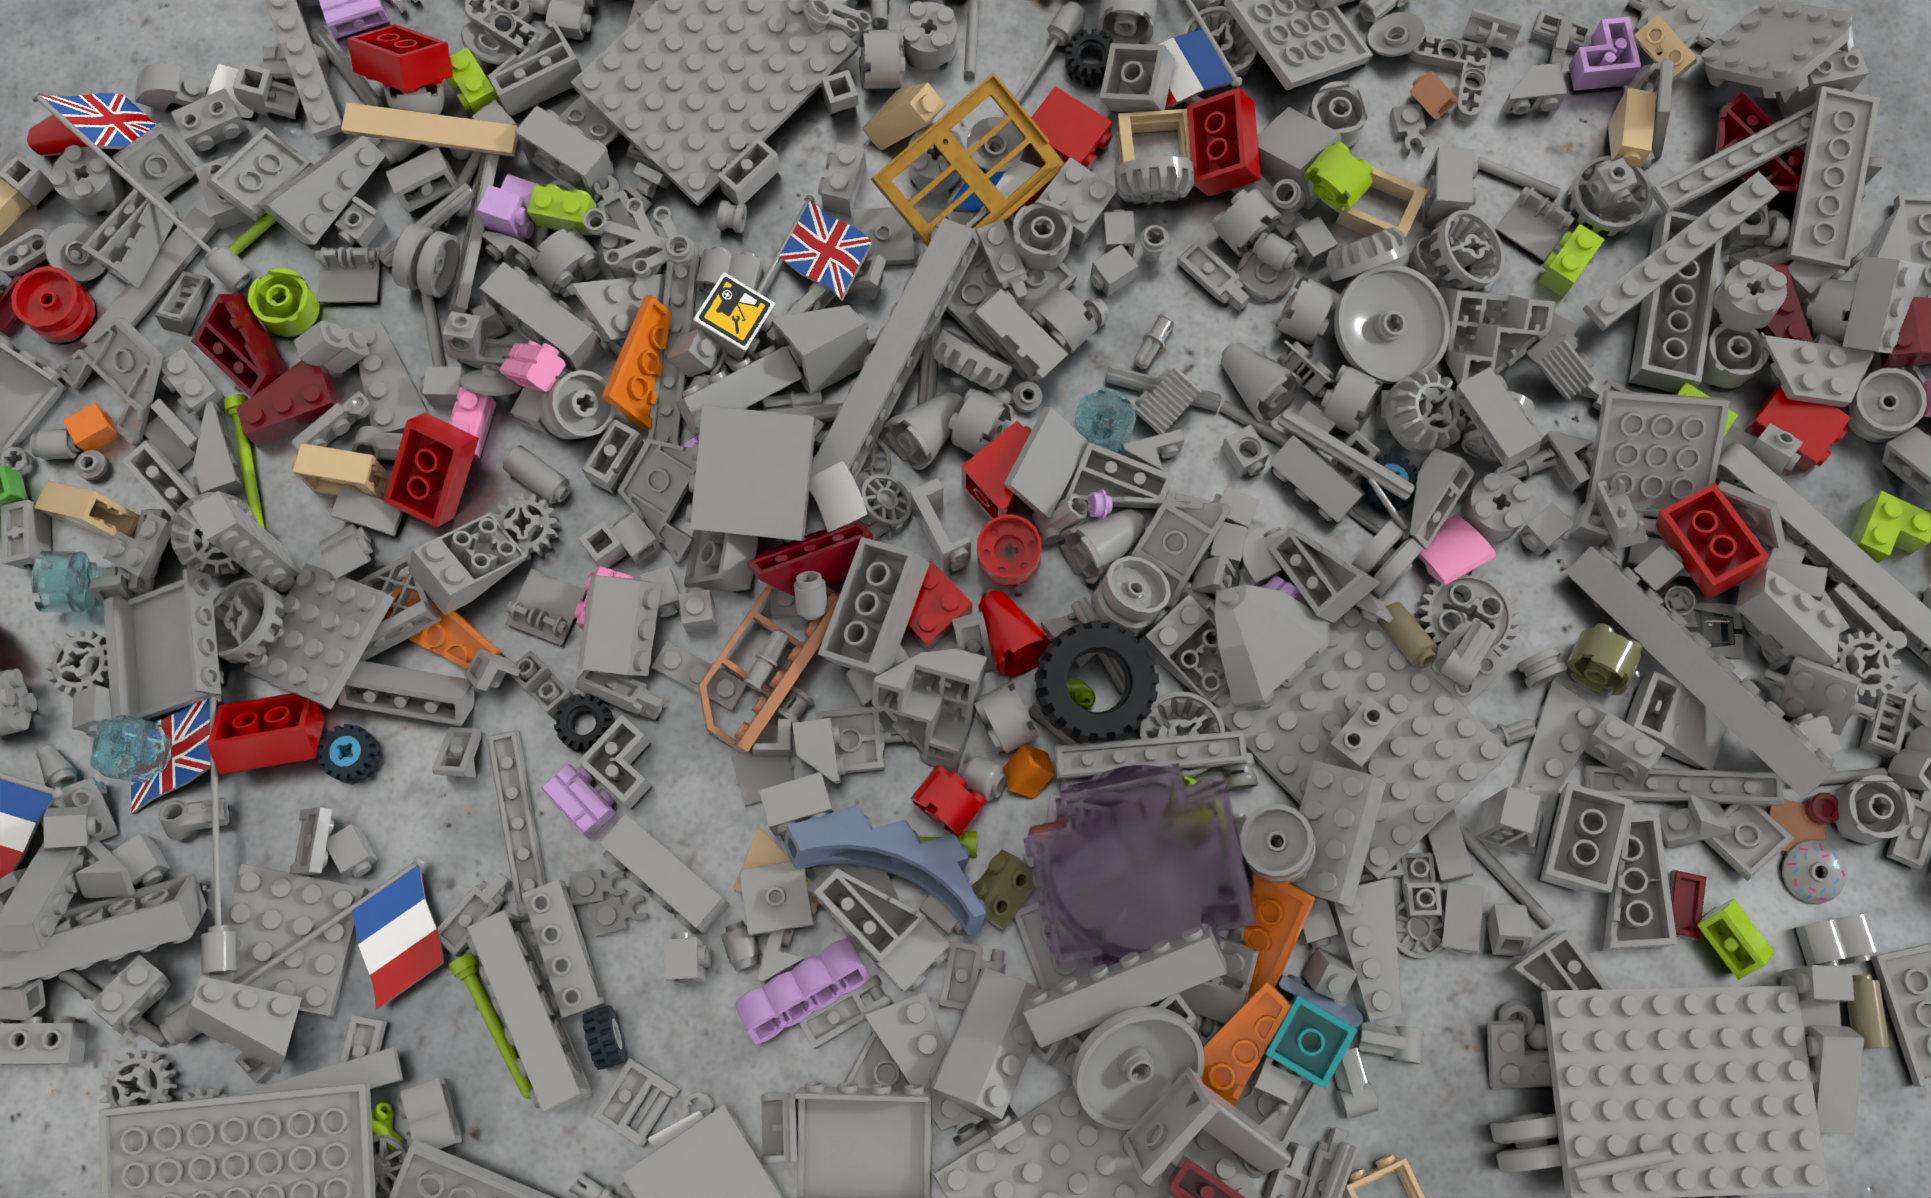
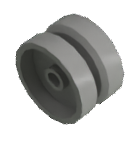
M412 223L407 226L400 235L393 255L392 275L396 285L410 290L420 289L421 293L438 298L444 296L456 277L460 259L459 240L454 235L441 231L434 233L431 228Z
M1882 368L1872 372L1860 383L1852 402L1844 407V412L1852 417L1848 425L1862 439L1873 443H1887L1904 434L1923 417L1927 407L1926 391L1921 382L1907 371L1898 368Z
M578 370L555 377L556 382L550 392L542 391L539 396L538 411L542 423L549 432L561 439L576 440L599 434L610 425L615 415V408L601 398L607 381L592 371Z
M1389 521L1351 563L1367 574L1373 569L1377 572L1373 578L1381 583L1371 593L1378 599L1392 585L1395 586L1412 568L1413 565L1411 563L1424 549L1413 539H1408L1395 550L1393 546L1401 538L1402 530L1392 521Z
M1127 556L1118 558L1110 565L1104 578L1094 590L1091 598L1092 608L1101 623H1108L1109 621L1119 624L1118 627L1122 629L1128 628L1135 633L1134 636L1144 634L1151 628L1158 615L1168 604L1171 591L1166 576L1156 565L1140 557Z
M1283 804L1265 805L1253 811L1244 821L1240 832V849L1250 869L1261 879L1274 884L1291 883L1303 877L1312 867L1316 855L1315 837L1306 817L1295 808ZM1281 839L1283 845L1278 848L1273 847L1275 846L1274 841Z
M1542 1113L1521 1115L1511 1117V1120L1490 1124L1494 1142L1498 1144L1516 1143V1147L1501 1150L1496 1155L1500 1172H1520L1562 1166L1559 1142H1548V1138L1559 1137L1556 1114L1542 1115Z

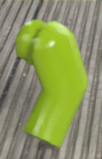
M1067 679V688L1070 696L1083 708L1093 706L1096 699L1095 692L1081 679Z
M387 1102L378 1103L371 1112L372 1134L388 1135L403 1144L404 1139L393 1130V1110L391 1105ZM387 1143V1149L391 1152L397 1150L396 1147Z

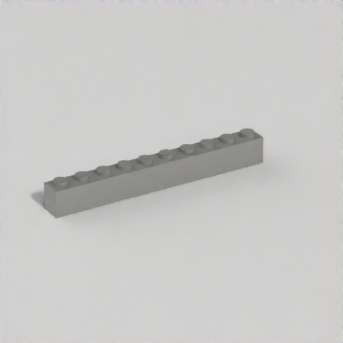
M943 218L939 227L933 230L926 251L922 252L918 258L916 270L912 277H909L905 282L904 292L900 300L892 306L890 318L885 328L880 329L872 352L868 353L864 359L863 369L858 378L852 381L848 397L844 404L838 407L832 427L822 437L821 447L817 455L812 459L811 476L841 461L845 463L854 480L858 476L980 245L975 229Z
M1590 546L1565 572L1803 799L1837 770L1832 765L1835 760L1828 752L1821 747L1816 750L1807 741L1810 737L1797 724L1793 726L1788 724L1782 718L1785 713L1774 702L1769 701L1766 703L1757 695L1760 690L1753 682L1747 678L1741 680L1733 672L1736 669L1735 666L1723 655L1717 657L1710 651L1711 644L1701 634L1696 633L1693 635L1685 627L1688 623L1680 614L1674 610L1670 613L1661 605L1664 600L1654 590L1649 589L1646 591L1638 583L1641 579L1634 571L1628 567L1623 569L1615 562L1618 557L1606 546L1602 548Z

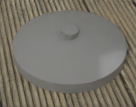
M1387 264L1364 271L1345 287L1336 305L1334 329L1340 350L1354 369L1384 384H1396L1415 372H1429L1439 363L1446 351L1450 338V317L1441 293L1427 277L1406 266Z
M1160 1007L1129 1009L1104 1021L1086 1038L1077 1053L1073 1066L1074 1090L1084 1110L1095 1121L1110 1128L1130 1130L1188 1067L1202 1078L1205 1063L1204 1049L1200 1038L1190 1023L1176 1012Z

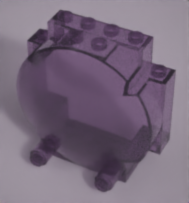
M1180 763L1161 767L1131 765L1111 769L1096 775L1086 782L1061 787L1060 798L1055 799L1058 813L1053 822L1030 826L1028 837L1024 838L1027 857H1033L1035 869H1032L1033 884L1035 889H1041L1042 901H1039L1041 917L1043 921L1048 920L1051 932H1047L1048 947L1050 952H1056L1058 962L1093 956L1094 968L1103 964L1109 967L1120 962V959L1129 953L1138 952V954L1151 950V946L1161 940L1169 939V941H1173L1182 937L1185 931L1193 927H1201L1203 929L1207 926H1210L1222 952L1218 935L1219 931L1256 925L1254 903L1243 854L1240 849V841L1226 778L1216 781L1202 778L1195 784L1184 785Z

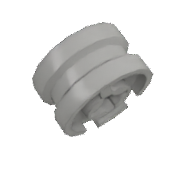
M1557 647L1539 652L1517 664L1519 671L1524 672L1526 676L1524 681L1528 688L1555 678L1568 670L1565 662H1561L1559 659L1561 654Z

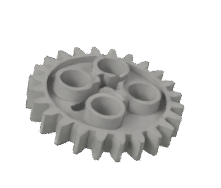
M1476 568L1471 570L1468 575L1464 574L1446 585L1435 579L1436 585L1430 583L1426 588L1429 594H1423L1420 598V601L1426 605H1421L1417 612L1425 616L1417 622L1419 625L1427 627L1424 631L1431 636L1437 646L1453 631L1445 628L1442 622L1444 618L1451 620L1455 628L1461 622L1468 628L1473 621L1484 624L1489 628L1490 626L1487 624H1491L1494 627L1492 630L1498 635L1490 648L1498 656H1501L1503 654L1501 649L1507 650L1511 647V643L1508 640H1513L1517 637V633L1511 629L1520 625L1519 621L1512 619V617L1520 612L1519 609L1510 608V605L1516 598H1506L1505 596L1509 587L1499 589L1497 586L1500 578L1490 582L1488 580L1489 572L1486 571L1479 577ZM1453 592L1463 594L1465 603L1458 602L1454 598ZM1482 604L1491 606L1494 615L1486 614ZM1443 605H1446L1449 610L1444 609ZM1465 612L1470 614L1469 619L1471 620V622L1466 620L1467 614H1465Z

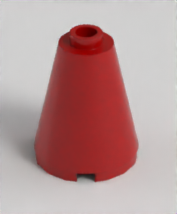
M53 114L28 131V145L40 156L62 155L65 149L72 145L88 147ZM114 149L101 150L106 154L112 152Z
M992 590L984 594L978 608L984 617L989 646L1000 676L1004 677V673H1007L1009 678L1016 677L1036 668L1039 665L1038 659L1052 642L1051 638L1005 592Z

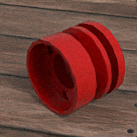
M1001 515L991 519L982 528L977 539L978 564L982 574L991 583L1002 588H1016L1028 583L1036 575L1041 564V538L1037 529L1027 519L1017 515ZM1011 549L1012 554H1014L1013 560L1008 561L1007 557L1004 556L1005 550Z

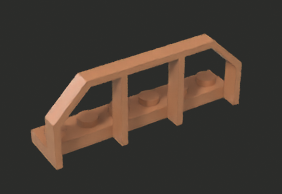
M769 584L765 587L698 685L706 730L742 754L750 750L822 643L841 591L837 593L826 585L828 611L822 615L819 621L816 619L810 622L804 631V634L808 637L802 643L757 612L770 592L778 590ZM753 619L771 632L778 630L789 637L788 644L794 648L786 658L790 661L788 667L784 672L779 669L769 683L773 689L765 684L763 685L761 692L767 695V698L762 695L751 710L756 714L749 724L745 721L741 724L734 735L738 739L736 741L714 726L706 686L720 665H723L743 680L747 677L748 672L731 662L726 656Z

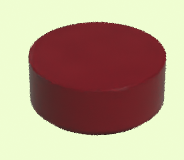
M1825 792L1811 796L1805 804L1807 817L1817 825H1828L1836 822L1839 819L1838 799L1834 795Z

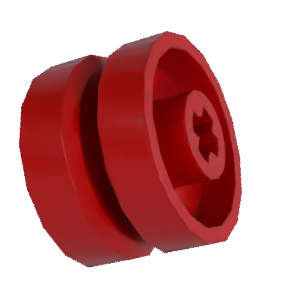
M46 266L35 268L24 274L16 283L11 295L12 309L16 316L46 341L55 343L73 341L89 329L95 317V302L90 293L78 284L71 275L60 268Z

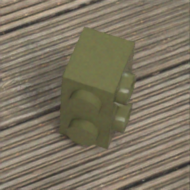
M1001 849L998 855L991 859L987 870L981 878L972 885L975 895L985 905L986 916L984 919L1005 930L1042 878L1017 856Z

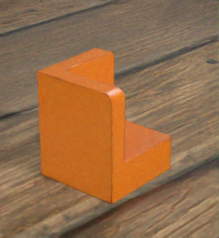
M96 402L63 420L75 445L83 451L97 450L121 437L114 428L115 424L109 413Z
M1027 744L1021 746L1003 766L1004 774L1007 776L1006 783L1008 789L1029 798H1035L1055 775L1048 752Z

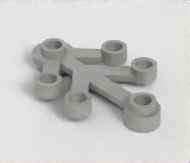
M808 0L803 7L805 17L809 23L814 26L834 25L839 27L849 38H853L859 29L866 30L872 22L867 12L863 10L858 11L844 5L851 0ZM831 12L837 13V14L842 15V16H845V17H847V18H846V19H843V18H841V17H839V16H836V15H834V14H831Z
M639 198L629 199L626 202V210L628 215L635 219L640 230L608 221L604 211L598 208L588 210L583 216L584 226L590 234L601 235L607 233L633 241L619 249H609L606 251L604 260L608 268L613 270L619 269L625 259L650 248L662 250L646 259L640 257L633 261L632 269L635 276L646 278L650 275L651 269L668 261L676 264L686 263L691 260L695 253L692 240L687 236L678 234L672 222L671 211L665 206L657 207L654 210L653 216L656 224L663 227L668 239L655 235L645 214L644 204ZM634 205L640 206L637 211L630 210ZM661 214L668 215L665 219L658 218ZM596 222L602 223L598 227H592L593 224ZM678 248L685 249L682 253H675ZM613 256L619 257L616 262L609 261ZM640 265L647 266L643 271L637 270V267Z

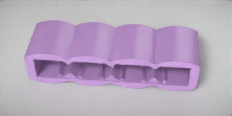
M849 938L833 942L820 955H815L801 961L792 971L776 975L763 988L745 993L734 1005L747 1033L755 1044H760L775 1037L785 1027L801 1022L813 1011L832 1004L841 994L858 989L869 980L870 976Z

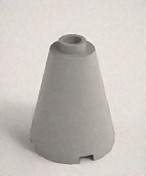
M1242 342L1229 344L1221 354V365L1253 417L1259 422H1264L1263 418L1266 416L1273 419L1282 413L1295 399L1296 396L1293 394L1295 387L1297 386L1300 389L1302 386V379L1297 373Z
M946 391L890 418L884 424V428L888 427L889 429L885 436L891 448L904 462L910 459L915 463L912 466L913 468L923 470L930 465L952 434L953 430L948 428L950 418L955 412H960L964 405V399L957 393Z
M1126 509L1107 515L1105 519L1097 518L1068 527L1060 534V538L1064 537L1065 543L1061 545L1062 552L1072 570L1077 575L1083 573L1088 577L1084 581L1094 584L1103 578L1112 563L1118 558H1122L1143 536L1146 521L1138 511Z

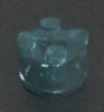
M1099 389L1097 392L1087 394L1080 400L1076 408L1073 428L1086 438L1088 442L1119 454L1122 451L1123 444L1131 441L1136 415L1129 399L1124 394L1113 389Z
M41 551L40 554L43 558L35 559L31 579L32 593H39L40 602H34L37 610L48 613H83L85 610H92L95 598L93 593L90 592L89 586L90 579L97 578L96 562H90L86 553L81 551Z
M118 715L111 719H104L97 726L90 765L108 778L135 783L150 782L154 779L151 777L158 771L162 772L170 760L172 749L170 737L165 735L163 731L165 728L157 722L128 715Z

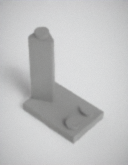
M1190 1067L1181 1074L1122 1138L1139 1178L1149 1185L1158 1175H1161L1166 1170L1170 1162L1201 1129L1205 1130L1264 1174L1275 1169L1279 1171L1284 1170L1291 1161L1290 1154L1279 1139L1204 1085L1198 1073Z

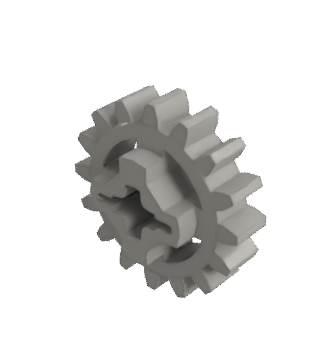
M523 493L519 494L518 501L508 497L509 505L505 507L499 504L498 508L501 514H494L493 516L512 538L517 537L519 540L517 545L527 555V560L531 559L532 552L542 556L541 548L543 546L549 549L552 548L548 540L550 538H558V534L552 529L559 527V522L553 518L557 515L553 508H548L549 504L545 499L539 502L535 494H532L529 500L526 499ZM531 509L538 511L543 517L533 515Z
M77 629L75 630L74 637L66 633L63 634L64 642L62 644L55 641L52 643L56 651L54 653L47 652L46 656L51 658L52 662L44 665V668L52 672L46 678L48 681L55 683V689L61 692L65 691V694L73 697L74 693L88 687L99 686L101 683L109 685V680L106 678L108 676L106 637L98 635L92 630H88L85 634V632ZM81 645H93L94 647L82 648ZM79 678L82 682H70L69 679L76 680Z
M1863 631L1840 638L1841 641L1838 642L1837 663L1830 666V668L1858 677L1867 684H1874L1866 685L1860 683L1857 691L1858 698L1863 696L1865 700H1870L1876 696L1881 697L1888 693L1887 690L1897 685L1893 679L1901 676V672L1895 670L1894 666L1900 664L1901 660L1893 659L1892 654L1897 650L1896 648L1887 649L1885 647L1888 641L1886 638L1876 641L1875 632L1865 636Z
M136 1050L135 1055L133 1053H123V1062L113 1060L111 1062L114 1068L113 1072H103L102 1074L108 1079V1082L99 1086V1089L106 1091L107 1094L100 1099V1103H110L109 1108L142 1105L146 1100H151L148 1104L172 1102L173 1098L168 1095V1091L177 1088V1084L169 1083V1078L173 1077L176 1073L175 1071L165 1070L169 1060L160 1059L158 1061L159 1053L150 1052L148 1055L146 1050ZM134 1067L131 1073L125 1074L130 1068ZM130 1082H137V1085L141 1087L140 1089L146 1092H139V1089L135 1087L136 1085Z

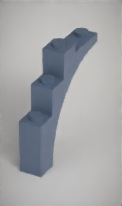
M858 805L787 826L784 846L796 870L817 865L852 864L894 873L919 885L938 898L956 916L968 935L981 931L986 916V908L983 901L975 895L967 873H964L969 861V855L966 847L959 843L954 833L921 843L918 833L911 829L906 819L872 829L869 817L863 815Z

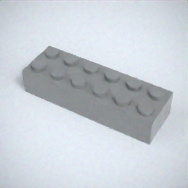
M1671 211L1667 214L1663 213L1654 225L1649 256L1694 222L1699 216ZM1722 239L1642 300L1629 379L1630 383L1674 393L1685 382L1695 388L1701 383Z
M195 874L135 889V894L131 896L106 897L67 908L58 921L53 935L49 937L42 950L1 952L0 950V988L7 986L9 988H17L32 979L40 977L43 980L50 979L62 971L72 968L76 971L83 970L93 965L94 962L105 959L109 962L116 961L127 953L138 950L141 953L149 952L160 944L171 941L177 944L192 937L208 908Z
M502 910L468 926L467 929L470 934L467 937L468 946L473 955L478 954L483 966L479 967L480 975L484 983L492 987L495 995L491 998L493 1007L499 1016L503 1015L508 1026L504 1028V1033L510 1046H516L520 1058L516 1059L522 1076L524 1078L528 1076L533 1089L529 1090V1094L534 1106L537 1109L541 1107L542 1112H558L593 1095L559 1012L555 1013L552 1007L551 993L542 976L539 964L522 923L518 920V916Z

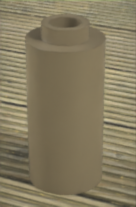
M1395 602L1386 606L1393 617L1391 622L1388 623L1378 619L1377 623L1413 667H1426L1432 664L1437 657L1438 646L1402 603Z
M1871 974L1852 975L1854 1001L1847 1002L1851 1029L1864 1037L1863 1049L1889 1048L1880 982L1872 980Z

